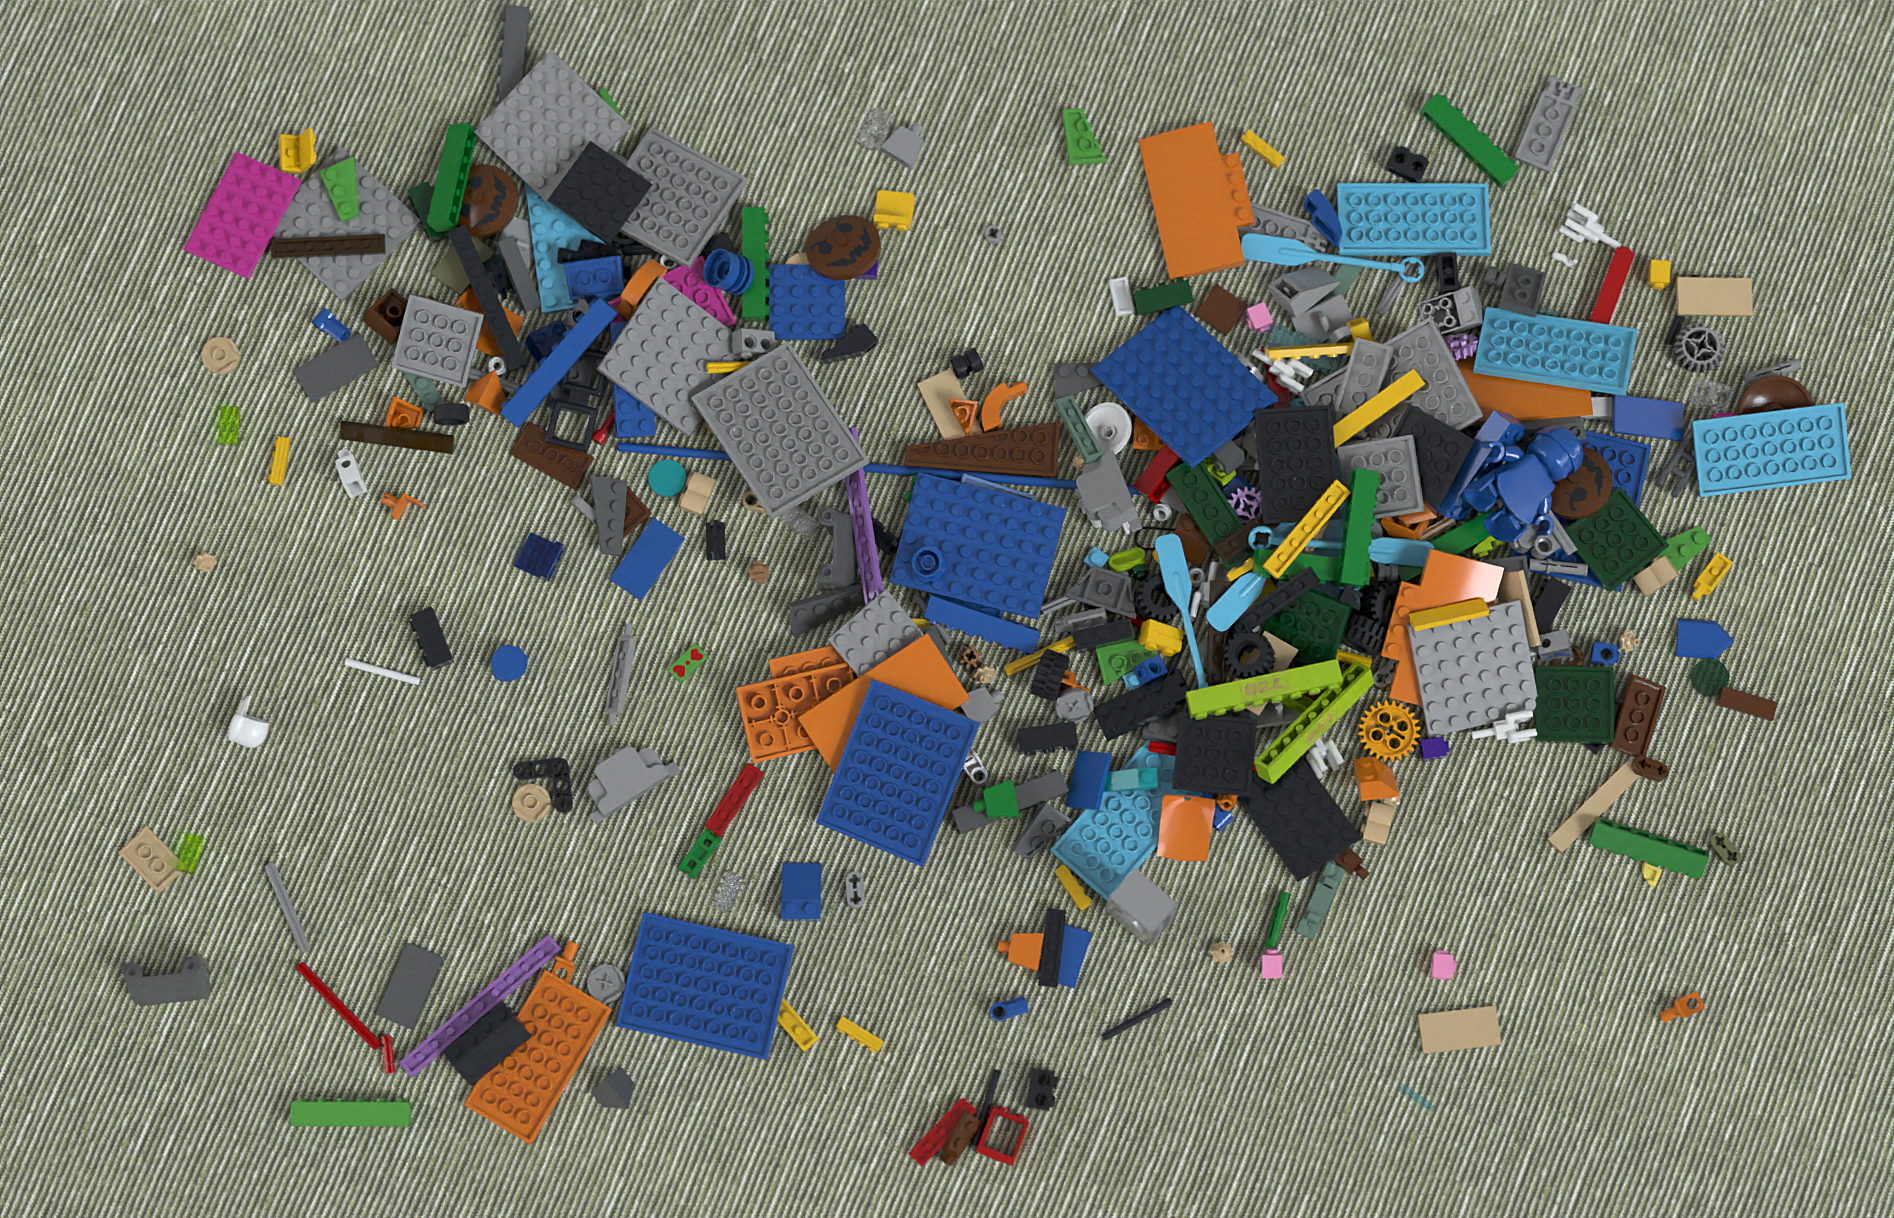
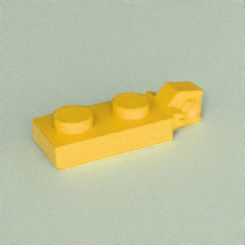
M1718 551L1695 581L1693 587L1696 588V591L1690 598L1697 602L1703 594L1708 596L1733 565V562Z

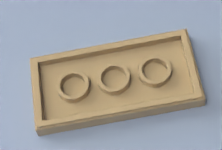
M1676 278L1677 316H1753L1751 278Z
M952 368L917 383L943 440L965 437L966 435L949 405V399L951 398L967 400ZM976 418L970 436L983 434Z
M1524 571L1503 572L1497 591L1499 603L1519 599L1528 646L1535 647L1541 645Z
M1264 631L1263 635L1272 645L1276 661L1272 663L1274 668L1273 670L1269 669V673L1287 670L1298 653V649ZM1254 648L1245 665L1252 664L1258 659L1260 655L1259 649ZM1264 702V705L1259 707L1246 706L1245 709L1260 716L1267 702Z
M1496 1006L1418 1015L1423 1054L1501 1045Z

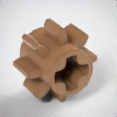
M762 560L753 561L754 566L749 567L750 580H756V585L765 584V579L770 578L768 564L763 565Z
M965 646L966 651L960 653V656L964 658L960 661V664H966L967 670L973 666L977 669L978 662L983 663V660L978 658L982 655V651L976 652V646H973L972 649H968ZM974 654L975 659L968 661V657Z

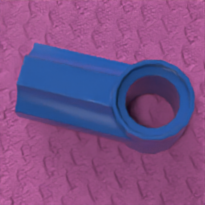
M324 307L311 321L323 333H328L339 343L349 337L350 329L338 321Z
M1209 793L1202 796V798L1214 799ZM1215 801L1212 826L1218 832H1221L1234 818L1228 810H1223Z
M1021 996L993 1004L989 1017L992 1021L998 1023L1005 1019L1028 1013L1029 1009L1025 997ZM995 1008H1001L1004 1012V1015L1002 1017H996L993 1013V1010Z

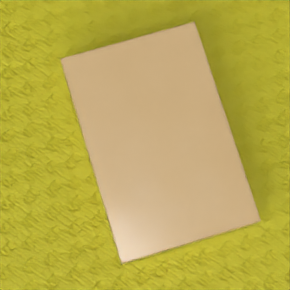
M147 825L118 852L158 894L187 868Z

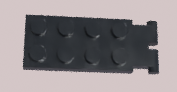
M1180 669L1174 670L1173 675L1165 679L1161 676L1094 707L1093 712L1107 742L1178 710L1176 706L1187 702L1185 696L1186 692L1190 691L1188 686H1185L1186 681Z

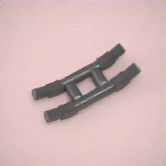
M1692 429L1685 436L1654 483L1655 486L1661 487L1670 473L1679 477L1680 480L1671 492L1673 498L1678 497L1696 470L1695 456L1685 451L1693 440ZM1681 457L1690 462L1685 472L1675 466Z

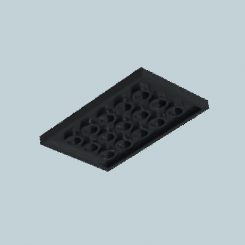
M1332 405L1254 410L1263 525L1300 522L1334 480H1338ZM1340 506L1328 520L1341 519Z
M1302 756L1273 784L1259 777L1257 771L1252 773L1250 797L1237 796V800L1298 883L1362 839Z

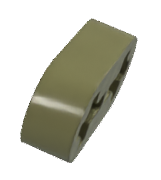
M1716 833L1711 836L1709 840L1710 847L1728 866L1736 865L1741 859V854L1729 838L1723 833ZM1715 837H1716L1717 839H1720V838L1723 839V841H1722L1721 843H1722V845L1725 847L1724 849L1722 848L1721 845H1717V846H1716V845L1714 844V843L1716 842ZM1725 850L1730 854L1735 853V862L1734 860L1729 861L1727 859L1729 855Z

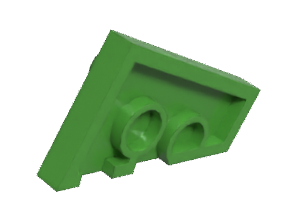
M1082 108L1063 109L1062 116L1069 166L1106 163L1107 159L1099 148L1100 145L1091 131V126Z
M355 157L320 171L342 223L360 216Z
M1698 526L1665 540L1669 547L1659 555L1661 557L1667 556L1676 570L1679 571L1707 546L1712 539Z
M1139 639L1097 648L1096 654L1104 687L1132 671L1142 661L1155 657L1156 651L1145 649V646L1139 644Z

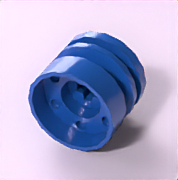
M725 249L714 250L706 259L703 268V278L707 285L733 295L744 293L749 288L754 275V266L750 259Z

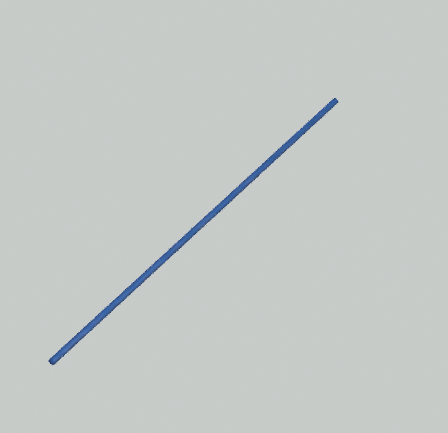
M619 442L618 452L731 461L725 451L624 442ZM869 463L863 467L864 472L915 476L920 472L952 480H961L964 473L1000 484L1071 490L1078 488L1076 480L875 463ZM1127 485L1131 495H1141L1133 485Z

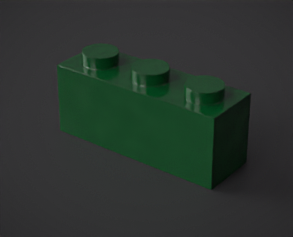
M427 181L407 189V197L417 217L421 220V226L432 245L449 238V231L436 232L427 224L431 199L435 189Z
M1183 277L1173 279V283L1165 285V282L1157 283L1151 289H1147V286L1137 288L1136 292L1132 294L1137 316L1193 303L1194 298L1189 279L1184 280Z

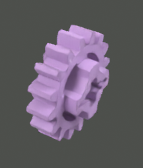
M1457 333L1456 335L1451 334L1447 338H1443L1454 360L1466 359L1469 356H1473V353H1477L1478 340L1477 337H1473V334L1467 336V333Z
M1245 485L1244 490L1241 491L1238 487V493L1231 492L1233 498L1227 499L1237 516H1248L1249 519L1239 517L1242 524H1247L1262 514L1261 491L1255 492L1254 486L1251 490H1248L1247 485ZM1246 494L1253 495L1256 498H1248ZM1239 498V505L1236 506V508H1234V504L1236 500ZM1243 500H1245V502H1246L1248 505H1251V506H1250V512H1251V514L1249 513V511H1247L1246 508H1244V501H1243ZM1260 505L1259 512L1255 515V508Z

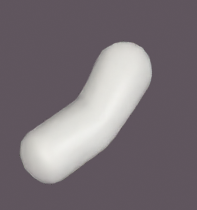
M1553 252L1552 254L1553 259L1562 261L1568 267L1578 262L1577 259L1570 260L1562 253Z

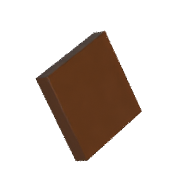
M1217 284L1195 316L1224 336H1227L1248 305Z
M628 486L623 539L652 515V512Z

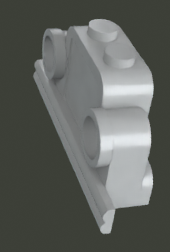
M1109 451L1103 454L1100 459L1087 463L1083 467V475H1080L1076 480L1078 488L1075 489L1078 500H1083L1080 503L1083 514L1088 513L1089 518L1093 521L1101 520L1102 528L1109 532L1119 529L1126 522L1129 523L1132 532L1142 529L1114 451Z
M1499 499V500H1498V505H1499V507H1500V509H1501V507L1503 506V503H1502L1501 500ZM1551 510L1549 514H1546L1554 523L1551 534L1546 536L1539 535L1540 522L1539 525L1527 524L1526 532L1515 543L1509 542L1510 546L1519 553H1526L1530 550L1536 559H1544L1563 548L1567 556L1578 550Z
M624 746L615 750V754L610 758L606 756L599 760V765L595 769L598 779L591 781L588 786L589 795L599 808L590 814L595 825L680 772L681 770L675 761L665 767L653 749L644 748L637 753L633 747L625 748Z

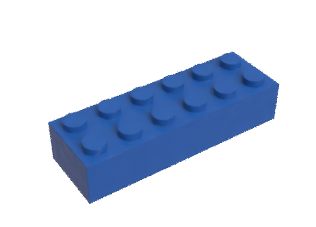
M628 322L609 324L610 348ZM612 381L616 439L654 437L656 435L654 412Z
M1494 410L1474 439L1477 441L1441 508L1431 506L1446 518L1461 521L1469 515L1472 506L1463 496V489L1472 481H1479L1484 475L1499 468L1503 463L1502 460L1486 462L1487 457L1492 455V449L1483 448L1480 444L1483 441H1498L1503 446H1515L1517 441L1523 438L1527 427L1511 414Z

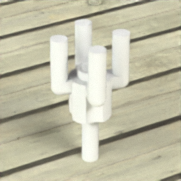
M1577 203L1572 208L1574 211L1569 210L1566 216L1569 218L1558 230L1579 243L1586 238L1593 243L1601 240L1615 249L1617 246H1621L1620 242L1603 233L1604 227L1596 223L1598 216Z
M1257 348L1252 352L1253 356L1270 365L1268 371L1277 376L1276 382L1284 388L1287 387L1295 395H1298L1299 392L1301 393L1304 386L1291 378L1294 372L1307 379L1314 371L1298 360L1289 359L1287 361L1282 358L1280 361H1272L1271 358L1267 357L1265 353Z
M1217 562L1211 563L1207 582H1201L1199 590L1194 593L1189 609L1192 622L1196 618L1199 606L1209 608L1210 581H1215L1219 566Z
M1532 709L1508 713L1505 716L1506 720L1493 722V728L1472 731V738L1476 739L1495 735L1496 740L1507 739L1509 743L1533 740L1537 736L1536 728L1519 731L1518 726L1520 722L1531 721V717H1533Z
M1323 735L1308 749L1310 753L1306 755V760L1318 779L1324 776L1322 772L1327 770L1323 761L1324 758L1327 759L1333 772L1340 770L1339 765L1344 763L1333 740L1325 741Z

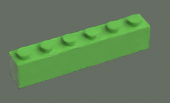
M297 1098V1102H291V1126L411 1127L412 1103L407 1102L405 1098H395V1102H387L386 1098H375V1102H367V1098H356V1102H348V1098H336V1102H328V1098H316V1102H309V1098Z

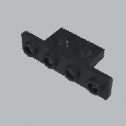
M582 239L577 251L559 247L557 263L564 265L565 262L615 256L618 254L619 247ZM622 262L624 279L630 280L632 264Z

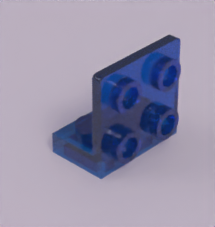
M561 319L528 334L525 345L537 364L545 355L549 357L553 352L551 348L557 341L561 343L565 338L563 334L567 331V328Z
M530 533L514 566L549 583L565 547L558 541L553 543L534 533Z

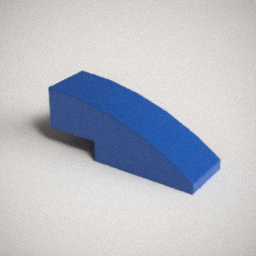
M1316 189L1306 196L1303 208L1312 215L1310 223L1337 247L1343 235L1340 221L1332 205Z

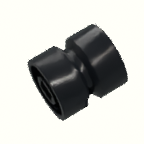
M975 347L964 351V355L957 354L950 358L952 367L959 380L969 377L971 372L975 374L984 370L983 363Z

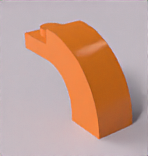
M653 259L646 262L625 287L621 295V303L617 309L619 314L630 320L658 277L664 278L668 268Z
M1003 382L989 393L982 408L981 423L984 433L1002 428V422L999 417L1002 406L1009 400L1028 393L1026 382H1015L1010 385V388H1007L1005 382Z

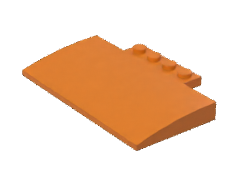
M1212 121L1138 140L1170 281L1181 277L1187 278L1244 266V256L1237 228L1253 225L1255 220L1239 152L1220 156Z
M1473 353V356H1469L1466 359H1455L1485 416L1471 425L1484 424L1494 410L1511 414L1519 421L1593 415L1590 390L1473 373L1477 353Z
M1429 548L1419 585L1405 581L1400 583L1380 653L1381 656L1397 660L1387 694L1389 698L1422 706L1407 624H1411L1409 614L1484 598L1487 606L1494 605L1504 567Z
M925 633L797 717L834 774L872 679H876L951 711L970 699L968 693L928 633Z
M832 645L768 659L771 679L735 687L752 763L817 749L797 717L858 678L856 673Z

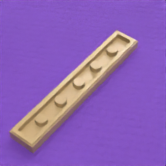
M1630 759L1547 839L1560 853L1595 821L1596 816L1599 817L1639 777V775L1632 771V761Z

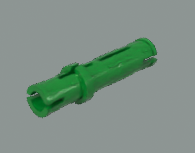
M1279 891L1277 903L1272 910L1274 913L1265 941V948H1276L1282 924L1285 915L1288 913L1287 907L1291 896L1288 892Z

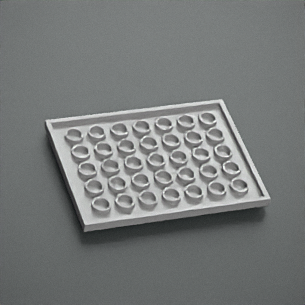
M1432 317L1423 320L1382 344L1393 347L1394 350L1381 391L1412 369H1415L1425 385L1369 424L1365 429V432H1368L1367 437L1388 436V439L1391 438L1408 404L1458 431L1485 417ZM1348 364L1300 393L1306 406H1313L1321 399H1323L1324 405H1332L1333 423H1335L1338 413L1334 410ZM1353 436V437H1351L1350 439H1348L1346 442H1348V441H1356V440H1363V439Z
M789 341L691 397V401L771 520L869 464L868 457Z

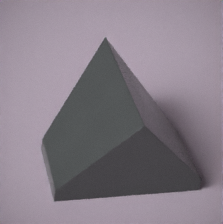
M620 1068L606 1077L591 1093L603 1108L629 1109L634 1082L623 1068Z

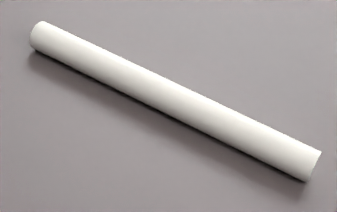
M349 658L345 660V665L415 685L420 683L419 677Z

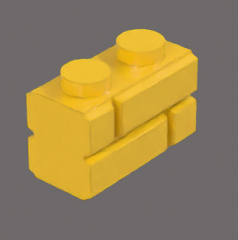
M1148 619L1141 624L1139 644L1145 646V649L1161 651L1164 656H1173L1180 652L1184 634L1183 630L1152 619Z

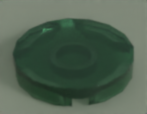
M1711 658L1698 662L1690 675V681L1694 690L1706 697L1718 696L1721 687L1728 686L1730 678L1725 665L1717 659Z

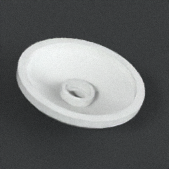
M1111 402L1101 403L1093 407L1084 416L1104 454L1112 450L1114 454H1117L1124 448L1130 438L1132 424L1128 412L1123 407Z

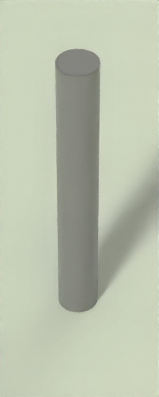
M919 594L914 598V601L925 614L927 604ZM938 622L936 628L948 645L953 639L943 625Z

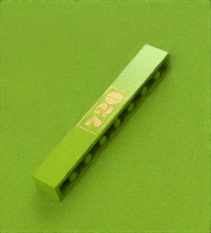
M1338 659L1188 691L1185 697L1190 718L1200 720L1213 713L1215 716L1225 714L1227 710L1241 711L1246 706L1259 707L1268 701L1278 703L1283 701V698L1290 697V699H1296L1305 693L1315 695L1323 689H1328V691L1337 690L1339 686H1342L1343 678Z
M1355 661L1342 674L1343 683L1342 686H1339V689L1328 691L1327 689L1254 761L1258 776L1271 784L1281 777L1374 684L1371 668Z

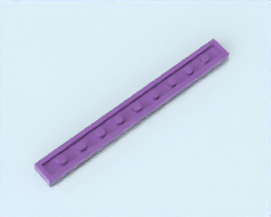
M848 428L859 444L857 428ZM862 467L846 476L845 482L866 606L883 591Z
M548 934L399 1062L400 1065L413 1078L562 949Z

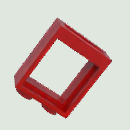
M998 1106L997 1109L993 1107L976 1153L1013 1167L1030 1122L1022 1114L1016 1113V1116L1008 1113L1009 1109ZM996 1115L1023 1125L1011 1157L984 1146Z

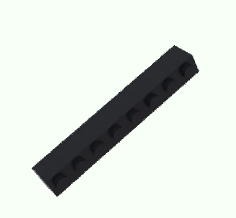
M463 225L449 231L448 235L510 372L513 373L528 366L466 226Z

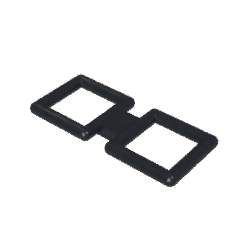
M588 348L583 355L603 359L607 352ZM569 370L559 382L561 389L570 390L568 402L559 399L555 400L545 442L551 445L587 452L598 415L597 408L588 406L590 395L596 397L603 395L607 377L600 373L597 388L595 389L569 383ZM561 408L590 414L582 444L554 437Z

